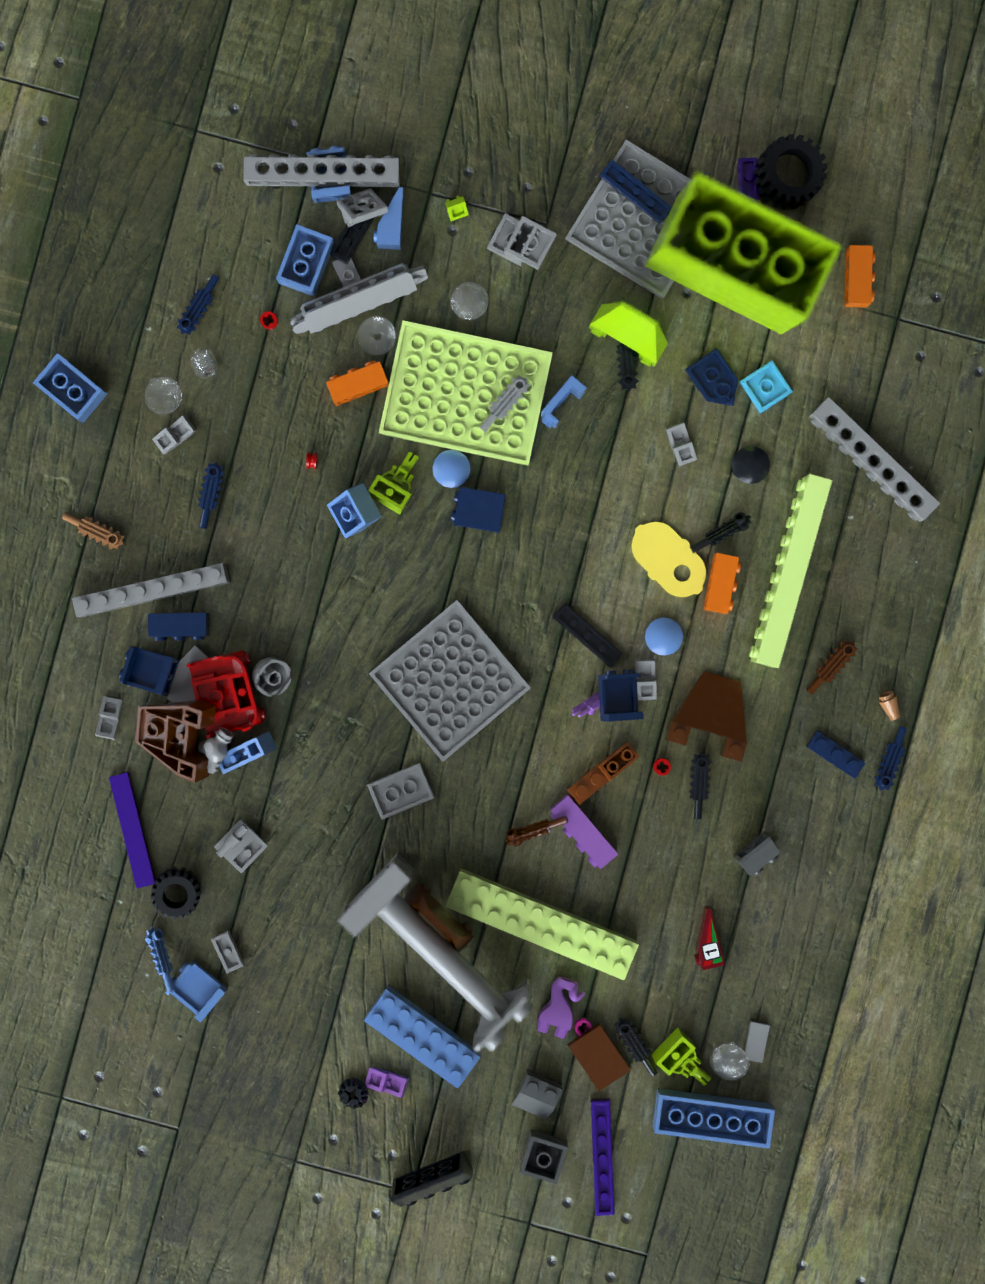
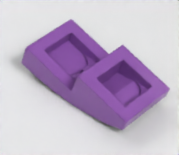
M370 1067L365 1085L373 1090L385 1091L402 1098L404 1097L409 1078Z

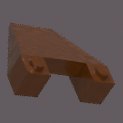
M704 671L670 720L665 740L686 746L692 727L725 737L720 755L742 762L747 739L741 682Z
M202 700L139 706L135 742L177 776L196 783L209 776L207 769L208 758L195 753L197 730L214 724L216 705Z
M416 884L403 899L416 912L424 916L460 953L474 937L471 934V928L465 923L462 925L430 894L431 890L425 884Z

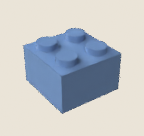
M364 483L347 489L327 504L345 539L362 532L382 517Z

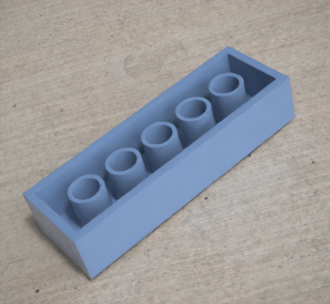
M387 985L365 1016L364 1021L457 1089L481 1057V1051L476 1052L470 1043L389 985Z
M657 1088L652 1127L654 1133L770 1149L775 1109L771 1103Z

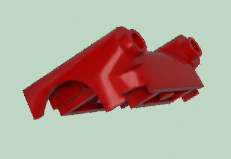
M244 650L192 661L186 664L190 669L191 684L196 700L216 705L215 722L206 727V738L216 736V731H219L221 727L229 731L242 730L244 732L253 726L262 724L263 719H266L264 708H260L259 705L257 706L247 669L248 664H251L249 653H245Z

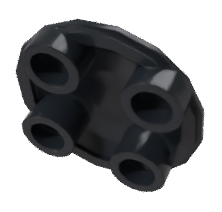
M754 446L740 449L732 461L733 475L738 480L747 484H755L762 481L767 476L770 468L767 454L762 449Z

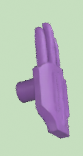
M599 692L572 709V716L578 714V717H581L587 713L593 715L595 710L600 708Z

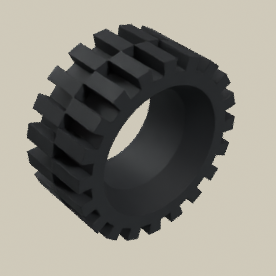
M789 134L786 138L781 136L776 141L774 140L759 156L760 158L755 164L757 168L754 170V176H758L754 183L755 187L759 185L761 187L757 191L761 196L764 193L767 196L764 199L766 203L772 200L774 202L772 206L775 208L782 205V210H787L790 206L792 210L797 209L800 205L802 207L810 201L823 187L824 183L822 182L827 178V173L823 172L828 169L827 163L822 164V161L826 157L824 153L819 155L818 151L821 148L818 144L815 147L811 145L812 139L808 138L805 142L803 141V135H798L795 139L794 134ZM794 155L804 162L808 173L805 185L791 187L779 179L776 172V162L780 156Z

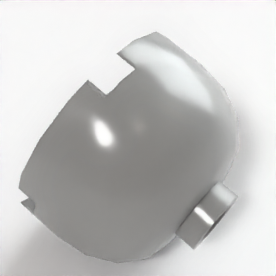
M264 658L255 664L253 668V685L259 692L268 697H272L271 695L275 694L280 695L288 688L291 682V669L287 663L278 658Z

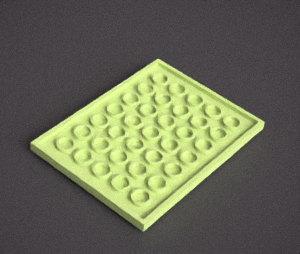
M403 320L379 434L529 466L553 352ZM519 375L522 378L527 377V383L530 384L527 388L528 393H522L523 399L517 398L518 404H512L513 410H507L508 416H504L503 420L497 418L486 432L479 428L492 413L489 409L492 406V402H498L497 396H503L502 390L508 391L507 384L513 385L512 379H517Z

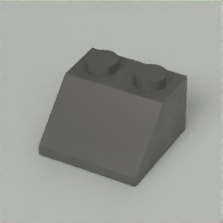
M762 832L733 857L751 877L762 872V867L767 863H773L778 858L777 855L780 851L770 837Z
M526 1069L512 1105L547 1120L563 1091L562 1083Z

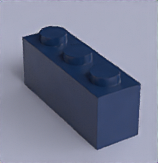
M209 613L148 614V637H154V641H165L166 637H173V640H185V636H192V640H204V636H210Z

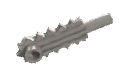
M519 375L517 379H512L513 385L507 384L508 391L502 390L503 396H497L498 402H492V406L489 407L492 413L479 428L486 432L497 418L503 420L504 416H508L507 410H513L512 404H518L517 398L523 399L522 393H528L527 388L530 384L527 383V377L522 378Z

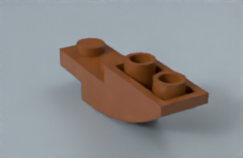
M626 742L580 777L567 791L575 802L580 805L640 756L630 743Z

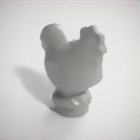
M224 727L216 731L215 738L212 737L199 743L198 750L207 756L208 773L215 774L218 771L220 763L227 755V743H230L234 736L232 732Z

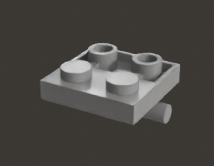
M240 819L214 848L217 850L216 854L219 857H225L242 874L269 844L245 821Z

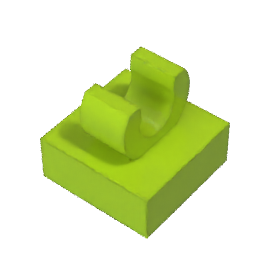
M458 195L456 196L457 199L446 200L445 205L450 221L469 215L463 196L460 197Z

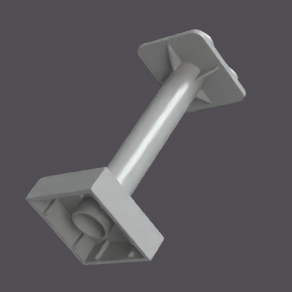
M397 853L345 907L338 922L356 937L376 915L384 920L482 1014L479 1026L474 1031L473 1049L478 1052L485 1046L492 1051L506 1036V1032L503 1029L507 1021L512 1017L515 1021L520 1022L533 1008L534 1005L530 1002L533 997L531 995L530 980L525 978L514 990L501 993L398 894L411 880L414 867Z

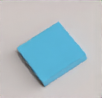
M773 360L740 381V384L760 414L793 393Z

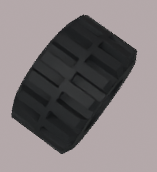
M173 867L172 870L167 869L154 882L151 891L152 905L157 908L159 914L163 913L165 918L170 916L173 920L176 917L182 919L185 915L189 916L192 911H195L199 904L201 885L198 883L197 876H193V872L190 870L189 872L185 871L186 868H181V870L177 869V867ZM171 884H180L186 888L188 896L182 902H172L165 895L166 887Z

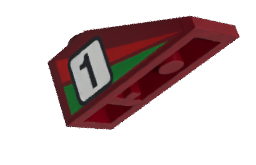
M709 906L704 907L696 944L697 954H694L696 965H700L702 970L725 965L712 911Z

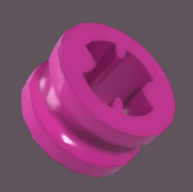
M579 1018L575 1022L574 1027L576 1033L580 1036L591 1029L592 1025L588 1019ZM582 1023H586V1027L588 1026V1029H585L584 1032H581L580 1028L578 1029V1026H582Z

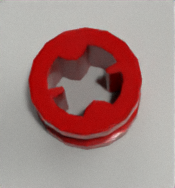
M267 311L261 315L260 323L265 329L272 330L278 325V318L274 313ZM273 316L271 319L274 320V323H270L269 326L265 325L267 323L264 322V319Z
M307 452V469L313 467L317 470L318 453L314 452V454Z
M659 758L654 762L653 769L658 775L664 776L670 772L671 765L668 760ZM659 762L667 765V769L664 768V772L657 769V765H660Z

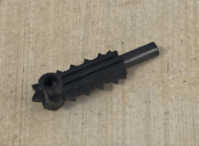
M620 343L617 346L618 351H616L620 357L616 360L621 363L617 366L621 370L617 375L622 379L618 383L622 385L621 390L626 389L630 392L631 389H636V383L639 382V380L634 378L638 375V372L634 370L638 367L634 363L637 360V357L633 355L636 351Z
M743 512L735 514L733 519L726 523L723 522V525L716 526V529L705 533L706 538L690 546V550L692 553H695L709 544L715 546L720 544V541L727 540V537L733 536L734 533L747 530L749 524H751V516H746Z
M702 751L699 755L694 754V759L691 760L694 766L690 768L694 772L690 776L694 780L690 783L693 789L689 791L691 793L690 798L695 800L694 819H702V804L705 799H709L707 795L710 793L706 790L710 786L706 781L711 778L707 775L711 771L707 766L712 762L708 760L709 755H704Z
M627 1016L624 1019L618 1018V1022L614 1024L616 1027L615 1033H621L619 1039L625 1040L624 1046H629L627 1052H633L631 1058H635V1062H642L651 1077L655 1076L658 1072L648 1058L651 1051L649 1046H644L645 1040L640 1039L641 1033H636L637 1027H632L633 1021L628 1020Z

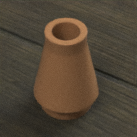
M886 691L880 694L878 702L891 721L899 719L901 715L897 695L893 691Z

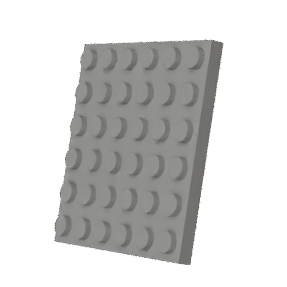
M625 140L614 158L617 164L670 206H673L679 193L691 180L628 140ZM601 179L565 240L661 299L665 297L674 282L645 267V263L668 215L661 224L657 223L606 181Z
M458 600L369 673L442 762L531 689Z

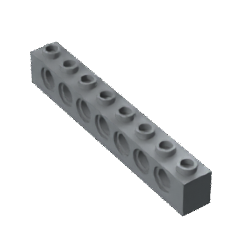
M252 154L249 157H244V182L246 186L400 187L399 158L395 156L376 158V156L368 155L365 158H357V156L348 155L345 158H338L335 155H328L326 158H319L316 155H308L307 158H303L298 155H288V157L269 155L268 157H261L260 155ZM262 167H269V170L266 173L260 172V169ZM288 167L286 173L279 172L280 168ZM301 167L308 168L303 174L298 172ZM320 167L327 168V171L323 174L317 172ZM345 167L346 171L343 174H339L337 169ZM359 167L366 169L362 174L356 173V170ZM379 167L385 169L382 174L375 173V170Z
M829 397L809 416L812 419V424L817 428L821 427L826 432L825 436L830 441H835L839 445L838 448L845 455L849 454L857 467H862L866 470V475L872 481H877L884 493L891 494L895 498L894 502L899 507H904L908 511L909 517L914 521L918 520L920 522L925 520L940 504ZM828 417H833L835 419L834 426L828 424ZM842 430H846L849 433L848 439H844L841 436ZM856 443H860L863 446L862 453L856 451ZM870 456L876 458L877 464L875 466L869 463ZM884 469L890 472L891 476L889 479L884 478ZM898 483L904 485L903 493L897 490ZM912 496L918 499L917 506L911 503Z

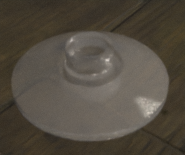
M379 316L370 317L360 325L358 341L362 349L367 353L382 355L394 346L396 331L392 323L386 318ZM380 334L381 338L380 340H375L374 336Z

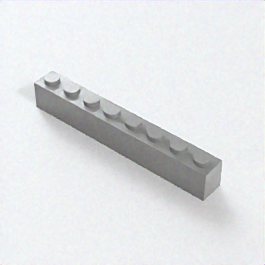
M220 563L72 598L76 617H86L230 583L226 564Z

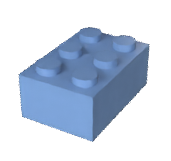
M296 224L276 277L278 283L315 297L328 264L330 252L335 245L333 238Z
M58 353L33 382V384L82 423L86 421L107 395L103 389Z

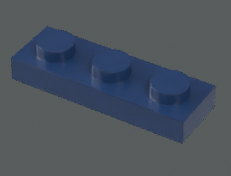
M818 731L814 733L806 745L807 748L854 779L865 765L864 761Z

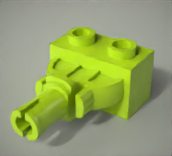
M412 452L407 453L397 471V465H394L391 471L384 473L382 476L378 474L368 490L371 498L399 515L411 497L410 482L413 479V475L410 474L407 480L406 478L419 459L418 456L414 455L410 461L413 455Z
M678 1027L651 1054L656 1065L669 1076L672 1073H676L688 1078L690 1075L695 1077L703 1086L707 1085L705 1080L708 1082L711 1080V1076L698 1066L702 1062L697 1057L696 1047L692 1040Z

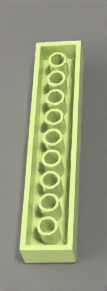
M809 474L797 483V498H794L791 504L792 516L788 517L785 527L788 530L781 539L780 546H782L781 554L778 553L775 560V565H777L776 572H773L770 578V583H772L771 590H768L765 595L764 601L767 604L765 609L761 610L759 620H762L760 628H756L754 634L756 639L755 646H751L749 652L751 662L772 668H779L832 480Z
M460 868L445 906L622 980H625L639 946L635 939Z

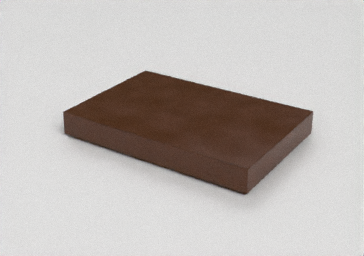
M600 1023L567 1044L598 1091H601L631 1071Z

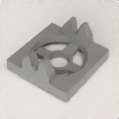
M371 188L336 200L338 208L342 211L344 222L347 223L348 227L388 213L386 204ZM359 203H367L366 205H363V206H358V205H357V204H359ZM354 210H363V211H364V212H361V213H358V214L352 213V211H354Z

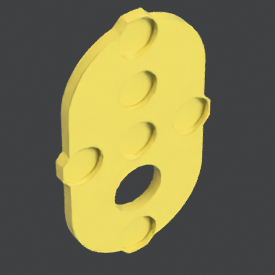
M650 522L645 525H639L635 529L632 539V553L637 562L648 572V577L651 580H656L666 592L677 597L699 594L703 590V584L706 579L705 564L696 552L692 553L690 543L686 539H682L670 526L661 522ZM679 565H685L690 570V577L684 582L678 581L674 577V570Z

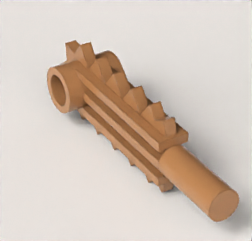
M66 512L62 516L63 520L78 526V533H82L83 537L88 535L89 540L95 538L96 543L102 541V545L108 544L110 550L113 548L119 550L120 545H124L122 540L125 536L120 535L119 530L114 532L113 527L107 529L106 524L100 526V522H93L92 517L88 518L86 516L84 519H79Z

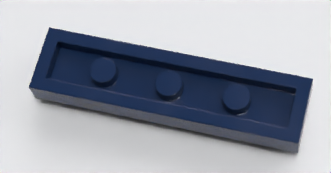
M611 160L600 174L604 181L657 223L661 224L671 211L672 206L614 160Z

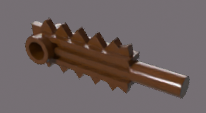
M846 639L844 643L839 642L840 648H834L835 654H829L830 660H824V666L819 665V669L816 670L818 677L806 689L811 695L824 681L831 683V679H835L834 674H840L839 668H845L844 662H850V656H855V651L858 649L854 646L855 641L849 642Z
M567 816L551 821L548 819L541 820L523 828L520 827L517 830L511 828L506 832L507 838L505 841L508 846L512 844L514 847H518L523 841H529L540 835L543 836L551 832L550 829L568 823Z

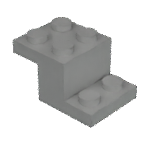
M505 213L487 249L519 266H522L524 262L539 270L557 234L524 216L519 221Z

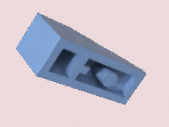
M403 187L398 188L388 206V213L382 216L378 223V230L374 231V242L377 243L378 249L401 250L404 205Z
M270 732L264 733L227 751L225 759L219 766L222 773L225 774L276 750L277 747Z

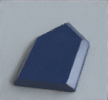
M717 348L685 369L707 402L734 406L738 378Z

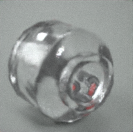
M203 348L197 349L190 358L195 375L204 379L215 375L218 363L212 351Z

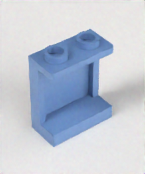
M332 146L327 150L315 148L311 152H306L307 156L316 155L319 158H326L328 155H335L338 158L346 157L345 148H341V146ZM320 167L317 172L323 174L327 171V168ZM345 167L337 169L339 174H343L346 171ZM311 186L314 203L336 201L352 195L350 186Z
M571 376L542 410V423L548 428H556L559 420L552 414L570 393L580 400L587 388Z
M192 960L189 964L185 962L179 969L181 974L177 979L175 977L172 978L175 991L171 993L166 991L165 993L167 995L172 994L196 1014L195 1019L201 1023L228 988Z

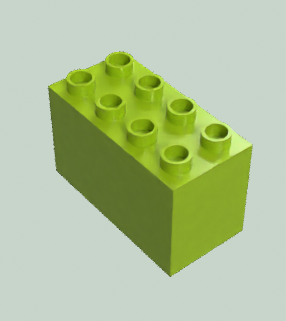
M696 173L677 196L645 263V267L779 334H783L807 320L841 246Z

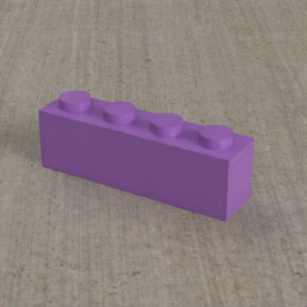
M568 794L550 808L552 811L550 816L553 819L567 816L568 823L563 824L565 828L562 830L569 838L572 836L577 841L575 845L582 853L586 851L590 856L587 859L594 868L598 866L602 869L618 855L617 851Z

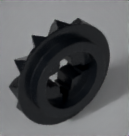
M349 1078L343 1081L338 1091L340 1102H343L345 1107L352 1109L361 1108L366 1103L369 1095L368 1088L364 1082L356 1078ZM356 1088V1096L350 1099L349 1092H352Z

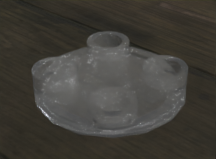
M464 282L458 285L452 292L451 307L460 319H477L487 311L489 303L488 294L478 283Z
M168 377L151 379L145 390V404L151 411L157 414L174 412L182 400V391L179 384Z
M731 1042L718 1046L712 1052L710 1064L718 1077L733 1081L745 1075L749 1067V1060L746 1053L736 1043Z

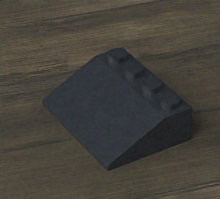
M459 1152L393 1179L390 1194L391 1203L400 1207L404 1205L412 1206L419 1199H429L439 1191L446 1192L452 1189L454 1185L468 1183L472 1178L473 1171L465 1152Z

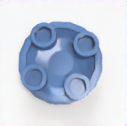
M446 450L440 453L434 460L432 467L433 475L437 482L449 488H457L464 484L471 470L467 457L456 450Z
M670 618L655 619L646 629V644L652 652L658 655L666 656L673 654L682 644V629L676 621Z

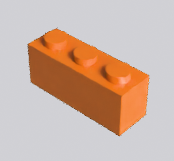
M849 245L846 249L844 307L867 308L874 301L875 292L872 290V283L875 280V271H872V264L875 263L876 254L873 252V246Z
M375 360L366 363L365 367L358 369V367L352 368L347 371L348 374L340 376V374L334 375L329 378L330 381L326 382L335 406L389 386L380 361L376 362Z
M720 553L714 554L703 610L721 614H728L729 611H732L734 600L731 599L732 592H735L737 588L735 576L736 573L740 572L741 562H738L739 557Z

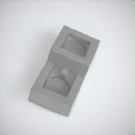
M184 415L170 427L163 429L152 440L163 455H165L197 430L187 416Z
M680 422L665 428L678 465L682 466L697 460L685 423Z
M655 659L635 660V672L641 673V677L636 678L638 701L657 700Z
M103 697L99 711L100 718L95 732L97 737L115 740L123 700Z

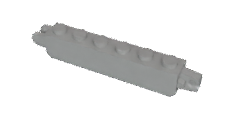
M401 263L302 304V313L291 317L290 325L293 326L292 330L296 334L308 330L311 334L319 332L328 326L339 324L345 319L356 317L362 312L373 310L379 305L392 302L396 298L409 295L417 290V284L428 279L427 273L423 265L409 269L406 264Z

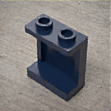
M460 487L459 491L455 492L454 503H457V508L452 510L451 521L454 522L456 527L460 526L499 534L506 494Z
M131 646L126 652V662L124 668L120 671L119 682L168 697L179 660Z
M634 669L622 670L623 674H617V671L614 670L605 671V675H598L601 721L612 722L644 719L643 711H638L636 678L641 677V673H634Z

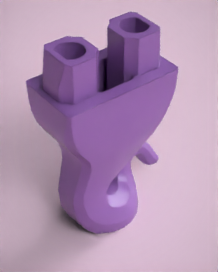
M559 976L553 981L549 1002L543 1005L538 1013L537 1030L547 1033L550 1025L557 1026L554 1036L564 1039L568 1030L570 1031L572 1027L573 1011L562 990L564 988L568 989L569 998L574 1002L580 1001L585 992L582 991L577 995L578 982Z

